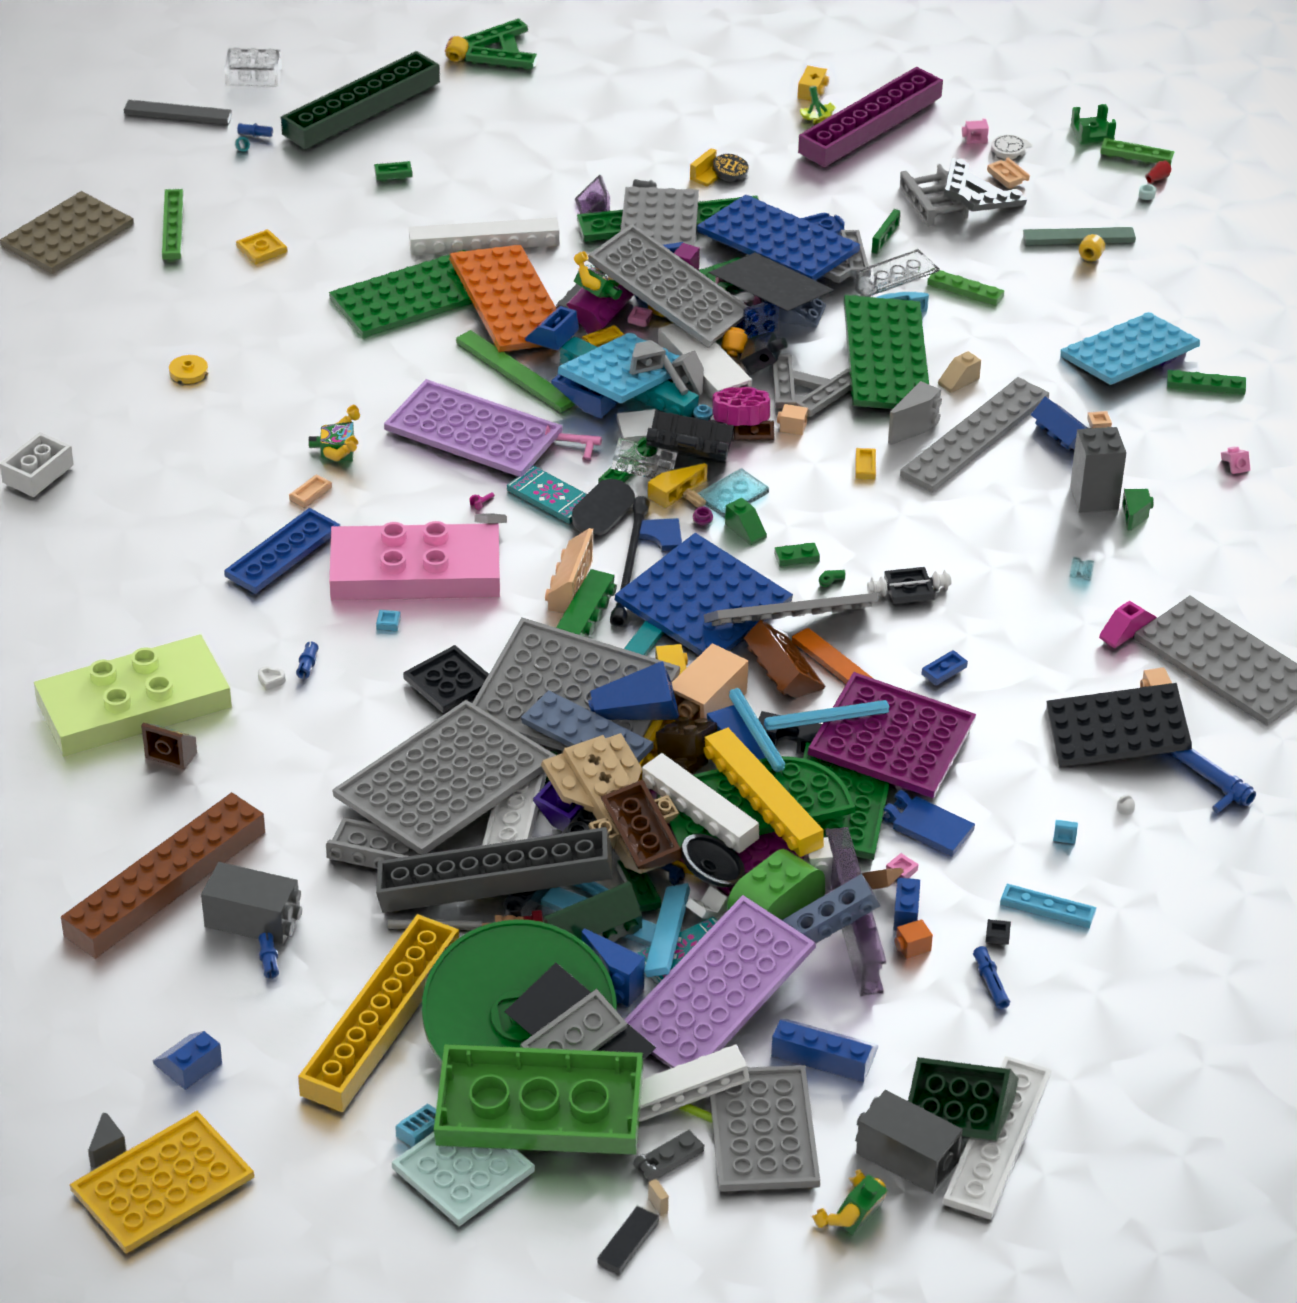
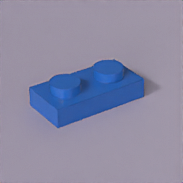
M952 650L923 667L921 675L937 686L967 668L968 660Z

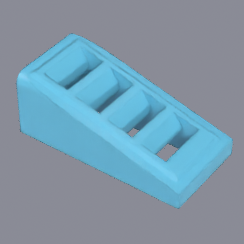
M426 1104L403 1119L395 1126L396 1138L413 1147L434 1131L435 1118L427 1114L430 1113L435 1117L436 1108Z

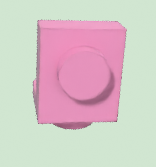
M1231 446L1227 448V451L1220 452L1221 460L1230 463V472L1232 474L1251 470L1249 451L1239 449V446Z

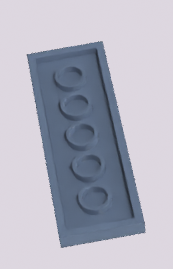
M549 690L521 717L522 724L568 747L601 735L608 738L621 733L638 762L654 748L652 741Z

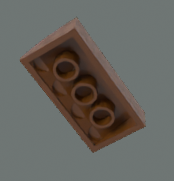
M643 779L601 796L605 808L638 869L655 868L682 859L681 849Z

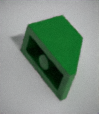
M1148 488L1124 489L1122 508L1127 531L1133 530L1149 517L1150 509L1154 507V498L1150 497Z
M742 497L726 505L725 525L747 543L753 545L767 538V533L755 507Z

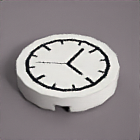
M1002 134L991 141L992 153L995 152L996 156L1002 159L1010 158L1012 160L1016 159L1019 155L1022 157L1027 150V142L1018 135Z

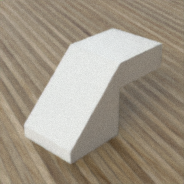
M710 885L701 901L689 898L685 906L701 918L709 919L714 917L716 919L727 911L729 896L719 888Z

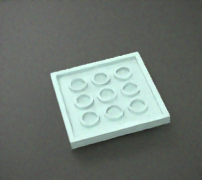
M433 1132L393 1160L392 1169L456 1225L461 1226L534 1172V1164L516 1149L436 1146Z

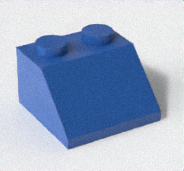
M205 1031L193 1033L154 1059L153 1064L186 1090L222 1064L221 1045Z

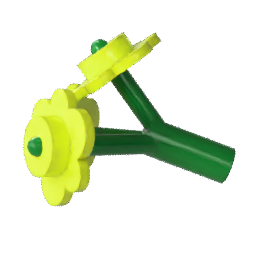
M810 86L811 105L809 108H801L799 111L804 119L813 120V125H816L830 117L836 107L831 102L823 105L819 101L816 86ZM814 105L816 106L817 113L815 111H812Z

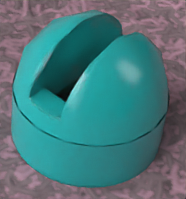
M239 137L235 141V147L238 151L245 152L250 147V141L245 137ZM239 140H241L244 148H241Z

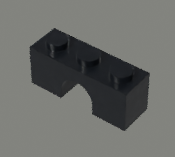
M761 711L758 718L775 747L781 740H793L797 743L796 754L804 755L806 743L813 741L822 724L817 723L768 731L764 727V719L779 715Z

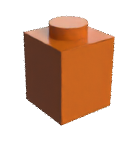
M923 919L897 927L894 943L896 949L901 951L906 959L932 951L933 934Z

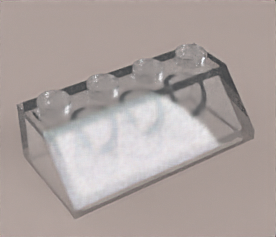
M919 249L857 270L855 273L854 290L861 296L873 297L940 271V268Z

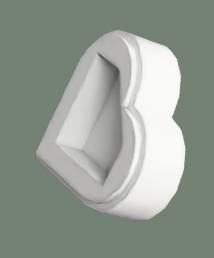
M265 666L258 670V679L265 690L284 684L286 682V673L282 669H273L272 667Z

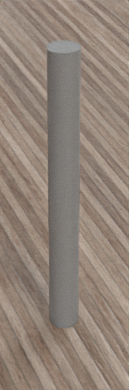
M388 920V929H407L412 920ZM435 920L459 930H474L482 926V921Z

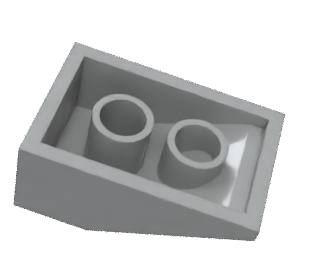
M920 381L890 411L889 444H894L927 432L934 425L938 424L941 417L939 414L942 398H940L941 389Z

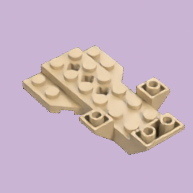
M621 733L608 738L601 735L564 748L562 754L542 760L541 766L560 799L568 804L573 802L584 806L585 810L593 812L597 820L589 823L590 829L607 827L611 846L615 849L625 868L640 874L658 868H637L601 800V796L637 782L642 771L641 765ZM669 795L654 800L667 824L678 816L679 812Z

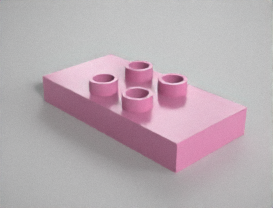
M432 521L426 525H403L399 522H389L383 526H332L329 578L331 600L500 597L499 523L445 524L440 521Z

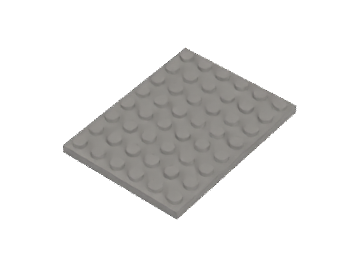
M521 617L472 704L530 740L563 751L568 746L522 724L521 717L548 690L590 710L588 700L592 699L591 690L662 661ZM664 662L671 682H673L680 673V666ZM653 720L610 721L644 737Z
M465 700L332 789L333 797L422 855L430 852L543 773L542 760L556 755Z

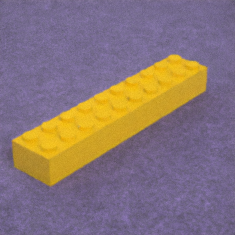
M419 914L415 916L299 1074L300 1096L342 1113L421 1004L424 987L433 965L440 955L459 938V929Z

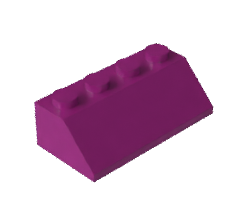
M619 284L618 288L622 290V294L615 300L611 297H598L582 287L566 305L569 309L577 311L579 323L587 334L604 328L634 294Z

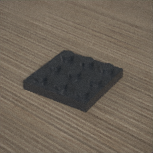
M453 645L403 672V679L442 713H445L463 701L476 696L489 673L456 645Z

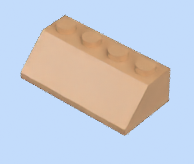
M589 528L568 542L566 549H562L561 562H557L556 575L551 577V588L547 589L545 593V601H548L549 611L565 613L589 573L593 563V529Z

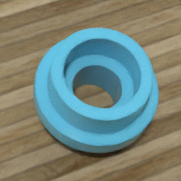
M702 404L694 408L693 415L695 418L709 421L713 416V409Z

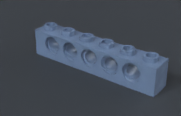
M860 874L782 921L816 944L864 915L871 913L880 907V904L864 876Z

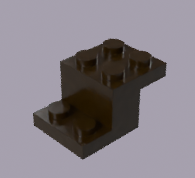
M688 717L676 718L674 722L664 725V728L656 732L658 755L663 753L690 774L694 773L709 763L704 753L705 737L717 732V722H708V719L689 720Z

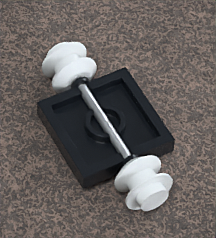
M925 566L884 571V578L880 576L879 581H875L873 577L870 578V582H867L868 593H880L882 597L889 591L893 604L929 601L935 599L934 589L939 591L940 587L944 586L945 590H948L949 586L952 585V577L950 573H947L946 569L943 570L942 574H938L937 570H935L932 577H929Z

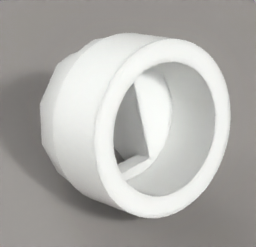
M1130 795L1121 796L1117 802L1118 812L1124 815L1132 814L1135 810V800Z

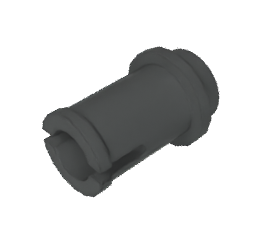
M634 179L632 186L657 188V183L653 180Z

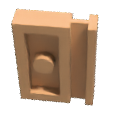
M1006 158V161L1000 160L987 165V172L1008 189L1023 184L1025 180L1027 182L1030 180V174L1010 158Z

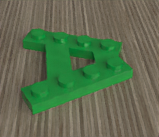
M517 18L462 37L469 44L466 61L534 69L537 62V54L519 52L514 37L528 32V25ZM497 42L501 46V49L485 48V46H490Z

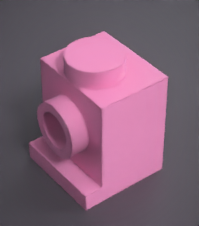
M983 118L981 121L965 122V126L961 128V135L965 137L966 144L988 143L989 126L986 118Z

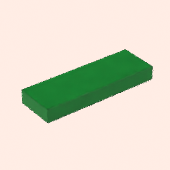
M894 209L872 237L871 253L878 254L900 226V210Z

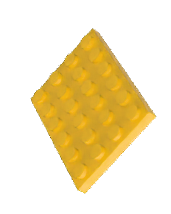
M197 1110L70 1183V1190L127 1254L255 1177L254 1171Z

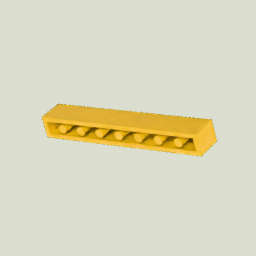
M728 727L705 737L704 753L707 759H711L715 763L718 771L725 774L729 783L735 785L741 796L746 798L751 803L752 808L762 815L764 821L774 828L776 834L786 841L790 850H794L799 857H802L824 847L823 829Z

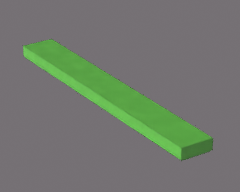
M472 330L456 337L458 345L558 412L562 413L575 406V403L550 382L505 352H498L496 346Z

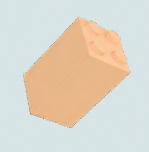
M711 644L672 682L679 717H688L689 720L707 719V713L734 705L729 697V691L739 688L743 695L747 693L748 660L715 644Z

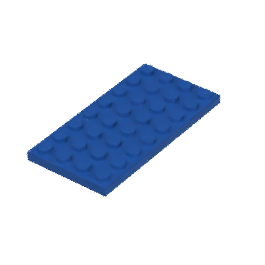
M746 194L697 225V232L748 255L756 252L813 280H817L860 251L859 243Z

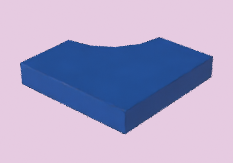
M679 518L642 520L639 539L655 542L660 546L661 551H672L682 543Z

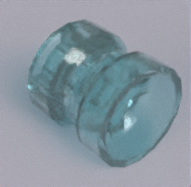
M1073 557L1069 577H1082L1084 580L1091 581L1094 561H1082L1078 557Z

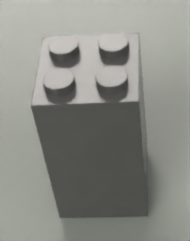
M1118 427L1077 429L1070 488L1078 512L1119 510L1127 452Z
M218 862L201 893L204 927L258 939L260 934L266 932L267 940L269 932L273 934L274 943L284 945L287 937H291L296 920H300L303 908L300 906L301 890L298 888V880Z
M886 1089L879 1097H874L870 1108L866 1113L862 1112L857 1119L856 1153L934 1194L959 1162L963 1129Z

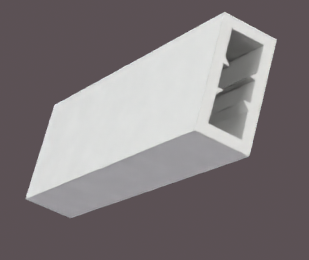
M675 323L659 328L658 344L662 348H666L675 355H683L692 351L696 352L704 367L703 392L712 401L713 394L725 388L752 387V379L716 342L707 347Z

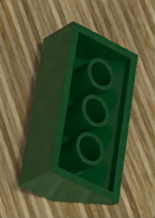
M630 881L544 916V923L564 929L582 940V930L585 928L615 942L623 936L635 934L642 928V913Z

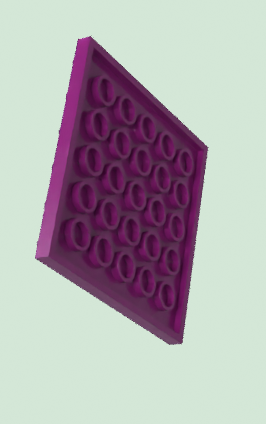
M853 672L832 708L886 700L889 704V712L824 722L808 747L807 754L934 798L975 723L977 714Z

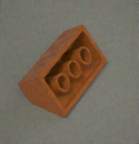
M760 619L744 637L749 645L747 647L748 650L758 657L757 662L767 669V676L777 683L778 686L776 688L783 695L786 696L788 694L798 698L823 690L826 687L786 633Z

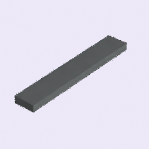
M128 99L124 107V114L228 125L232 117V110Z

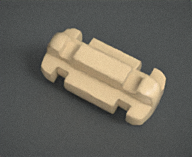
M690 488L683 492V497L695 507H703L706 504V500Z

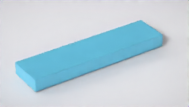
M1008 883L1000 899V905L1089 929L1097 909L1094 906Z

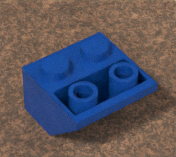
M560 306L525 337V341L558 351L579 330L577 311Z

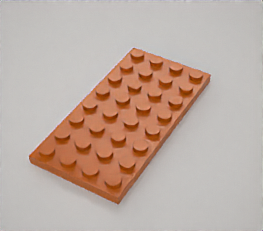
M521 245L450 253L449 259L498 352L544 347L525 341V337L557 308Z

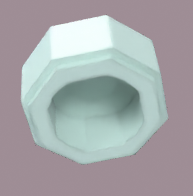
M1152 184L1139 186L1138 196L1141 199L1151 200L1155 198L1156 187Z

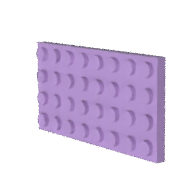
M425 379L384 423V430L521 477L557 439L558 435L563 432L562 425L428 379ZM549 425L550 432L545 435L546 428Z
M742 895L670 973L627 1016L625 1021L656 1047L651 1055L671 1069L677 1065L696 1060L701 1056L720 1051L816 948V944Z

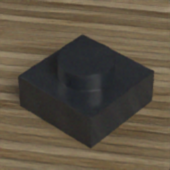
M987 919L985 942L1009 945L1011 921Z

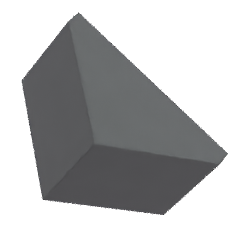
M102 1112L88 1149L90 1167L94 1168L127 1151L125 1136L108 1113Z

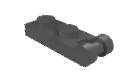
M687 1130L651 1152L638 1155L633 1161V1165L638 1170L644 1172V1176L648 1181H652L704 1152V1144L690 1130Z

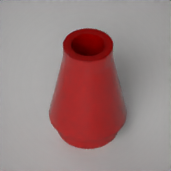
M1165 160L1159 161L1145 175V179L1148 183L1152 184L1167 178L1172 173V167Z

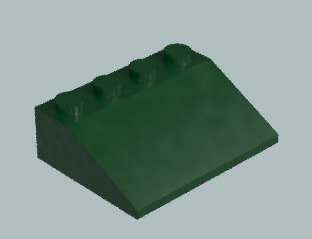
M917 1057L908 1101L963 1129L962 1137L997 1142L1014 1103L1019 1078L1011 1069Z

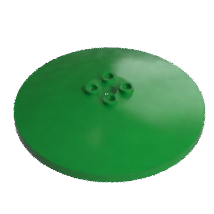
M515 919L498 921L478 927L453 942L440 955L428 975L422 997L423 1027L428 1043L441 1064L444 1044L520 1048V1044L532 1035L504 1011L555 963L561 966L590 992L597 989L617 1011L615 990L606 967L586 943L566 930L551 924Z

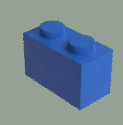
M897 878L893 930L897 931V927L918 920L921 879Z

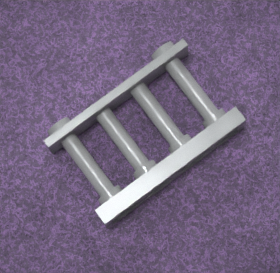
M937 164L936 174L916 178L911 176L907 170L900 171L899 187L927 226L934 225L935 217L939 214L959 211L964 219H967L969 209L960 201L943 195L929 198L925 196V194L944 191L948 171L941 164ZM937 181L939 183L938 185L922 188L918 186L919 184ZM947 201L953 202L952 205H946L936 208L932 205Z

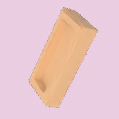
M316 474L290 493L289 500L306 508L330 490L332 482Z

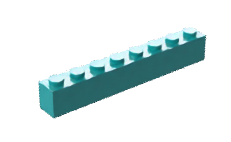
M574 336L560 348V363L565 364L598 347ZM668 380L633 397L661 412L692 417L694 408L699 406V395L689 390L687 394L681 395L676 385Z

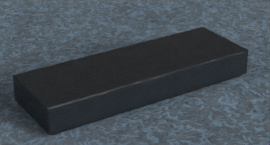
M637 1205L598 1256L597 1264L620 1274L657 1225L659 1216Z

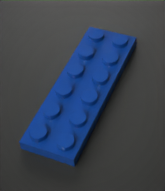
M309 507L226 568L224 576L256 594L331 538V527L340 526V524Z

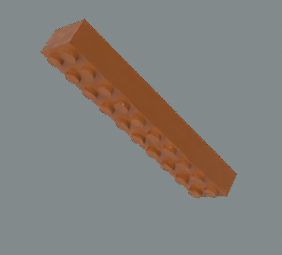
M231 792L61 916L63 936L96 959L211 874L218 862H227L265 834L264 813Z

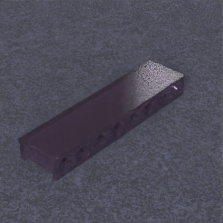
M848 827L825 828V837H828L833 856L831 891L861 874ZM873 912L842 928L860 996L879 994L884 991L879 971L882 969V964H886V958Z

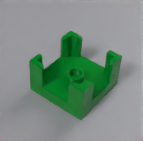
M1106 103L1098 104L1097 115L1094 117L1080 118L1081 107H1072L1070 126L1080 144L1103 142L1104 138L1115 140L1117 122L1115 119L1108 122L1109 107Z

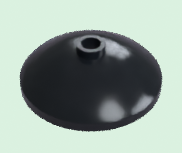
M692 834L686 837L681 845V856L686 867L697 878L707 884L722 888L733 887L745 874L744 864L738 854L723 841L706 834Z

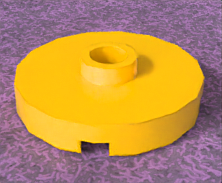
M182 355L171 361L169 374L176 382L179 380L184 384L196 383L205 378L204 375L208 374V364L200 356Z

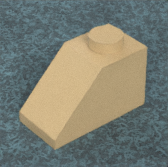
M970 351L954 357L938 380V384L952 393L980 379L982 360Z

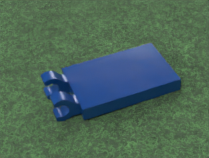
M899 790L895 794L897 800L894 805L888 803L883 809L886 813L882 819L893 823L894 830L953 857L975 829V823L917 796L912 800L903 790ZM898 809H903L904 811L900 813Z

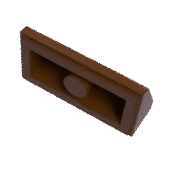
M763 421L752 426H734V440H774V421Z

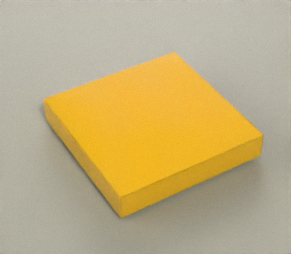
M269 229L236 241V247L255 265L288 252L287 246Z

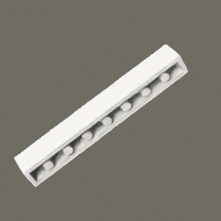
M557 217L409 227L411 255L453 253L462 250L472 251L512 245H521L523 248L560 246V229Z

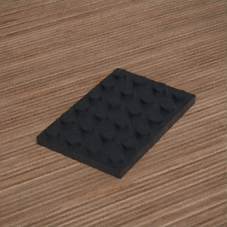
M1177 683L1046 700L1059 767L1192 749V741Z

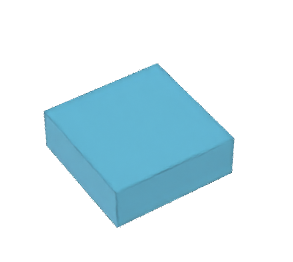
M379 610L376 630L398 631L401 618L400 611Z
M1055 820L1053 841L1076 844L1078 822Z

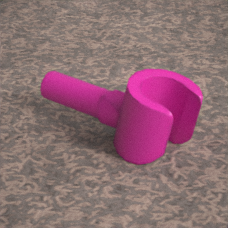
M491 492L484 497L472 495L469 498L470 506L475 505V509L481 510L483 503L493 498L494 493Z

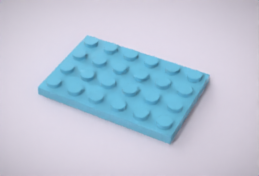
M1145 312L1143 315L1129 319L1119 325H1114L1110 329L1100 331L1098 334L1086 337L1079 342L1060 349V356L1112 385L1200 347V339L1151 312Z
M627 333L558 367V374L619 403H623L671 379L664 366L660 369L631 375L629 373L636 343L648 341L637 337L633 333ZM663 348L666 350L665 354L671 363L680 356Z

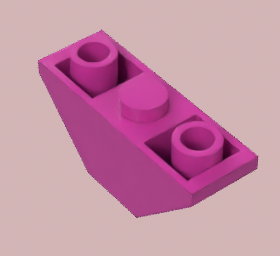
M1128 600L1115 609L1099 634V639L1115 649L1133 637L1136 631L1153 621L1157 616Z

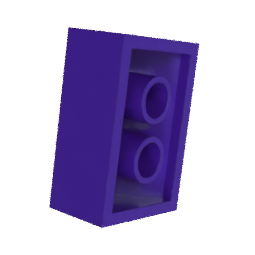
M550 781L533 798V802L549 823L562 832L584 807L573 802L571 804L563 802Z

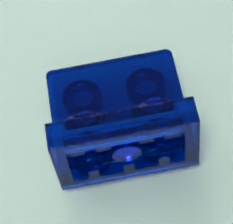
M764 302L744 308L743 321L735 327L745 330L744 333L748 335V338L767 332H778L779 307L770 302Z

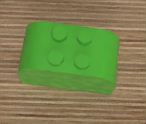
M780 849L744 875L735 884L728 898L727 911L744 895L780 920H783L825 895V875L821 870L790 851Z

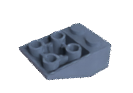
M816 298L790 311H786L770 302L762 300L758 310L775 321L816 328L827 304Z

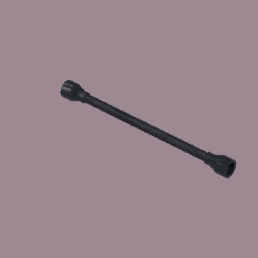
M638 496L634 499V523L620 590L630 583L642 520L649 511L650 501L644 496ZM617 602L616 607L611 612L610 623L614 627H623L626 625L628 613L626 608Z

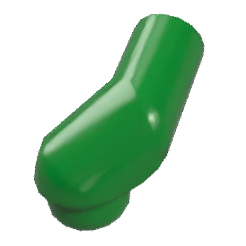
M845 569L825 570L818 578L819 584L823 587H828L835 580H845Z

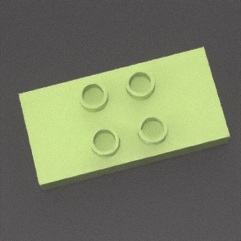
M201 634L154 648H140L134 651L133 654L112 660H98L92 663L91 666L34 682L36 701L63 757L142 734L141 725L143 723L166 727L232 707L230 687Z

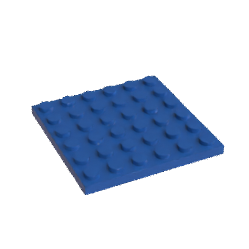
M694 533L617 592L614 600L700 656L711 644L730 651L743 641L744 637L759 622H752L751 620L738 624L726 623L725 625L712 626V622H704V614L717 610L788 603L792 601L793 594L699 534Z

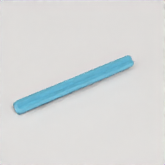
M886 700L766 717L764 719V727L770 731L885 714L889 712V704Z

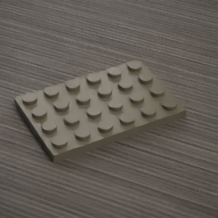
M80 191L1 238L0 246L53 274L132 226L134 219L93 196Z

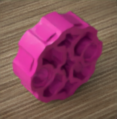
M730 387L715 392L713 394L714 419L718 422L734 426H752L767 421L770 418L771 398H769V393L752 387Z

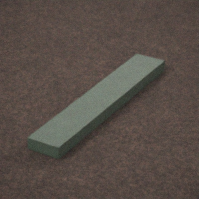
M1133 226L1023 229L1025 245L1081 244L1082 240L1091 234L1100 236L1105 243L1136 242Z

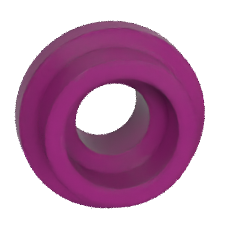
M698 507L693 513V521L699 525H707L713 521V514L707 507Z

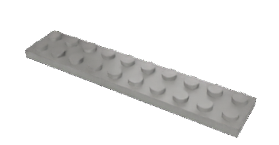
M1015 378L900 470V476L933 493L1030 415L1044 396L1050 397V392L1025 379Z

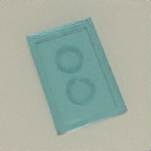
M740 468L697 494L706 500V506L725 518L727 504L741 497L751 504L768 494L769 487Z

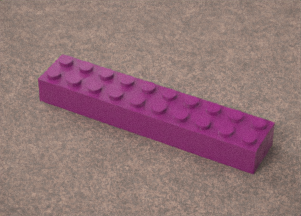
M918 66L912 68L799 134L798 153L820 166L826 167L941 99L943 79Z

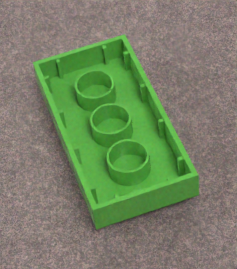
M444 1044L434 1123L436 1146L636 1155L643 1080V1053Z

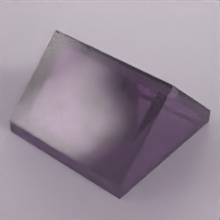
M599 174L575 198L580 214L610 211V194L602 175Z

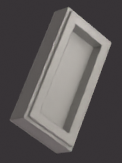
M496 513L476 514L475 522L487 524L507 523V516Z

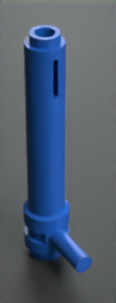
M1194 748L1191 750L1169 752L1172 756L1223 790L1225 796L1212 806L1214 812H1221L1232 801L1245 806L1250 805L1254 801L1256 791L1253 786L1243 783L1240 777L1231 775Z

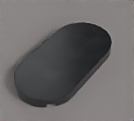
M606 479L599 482L573 508L571 518L574 527L581 533L591 528L593 529V534H598V536L606 534L632 508L635 499L634 491L628 484L617 479Z

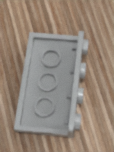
M344 817L333 839L328 840L326 843V856L328 859L376 869L378 868V861L420 855L377 825Z

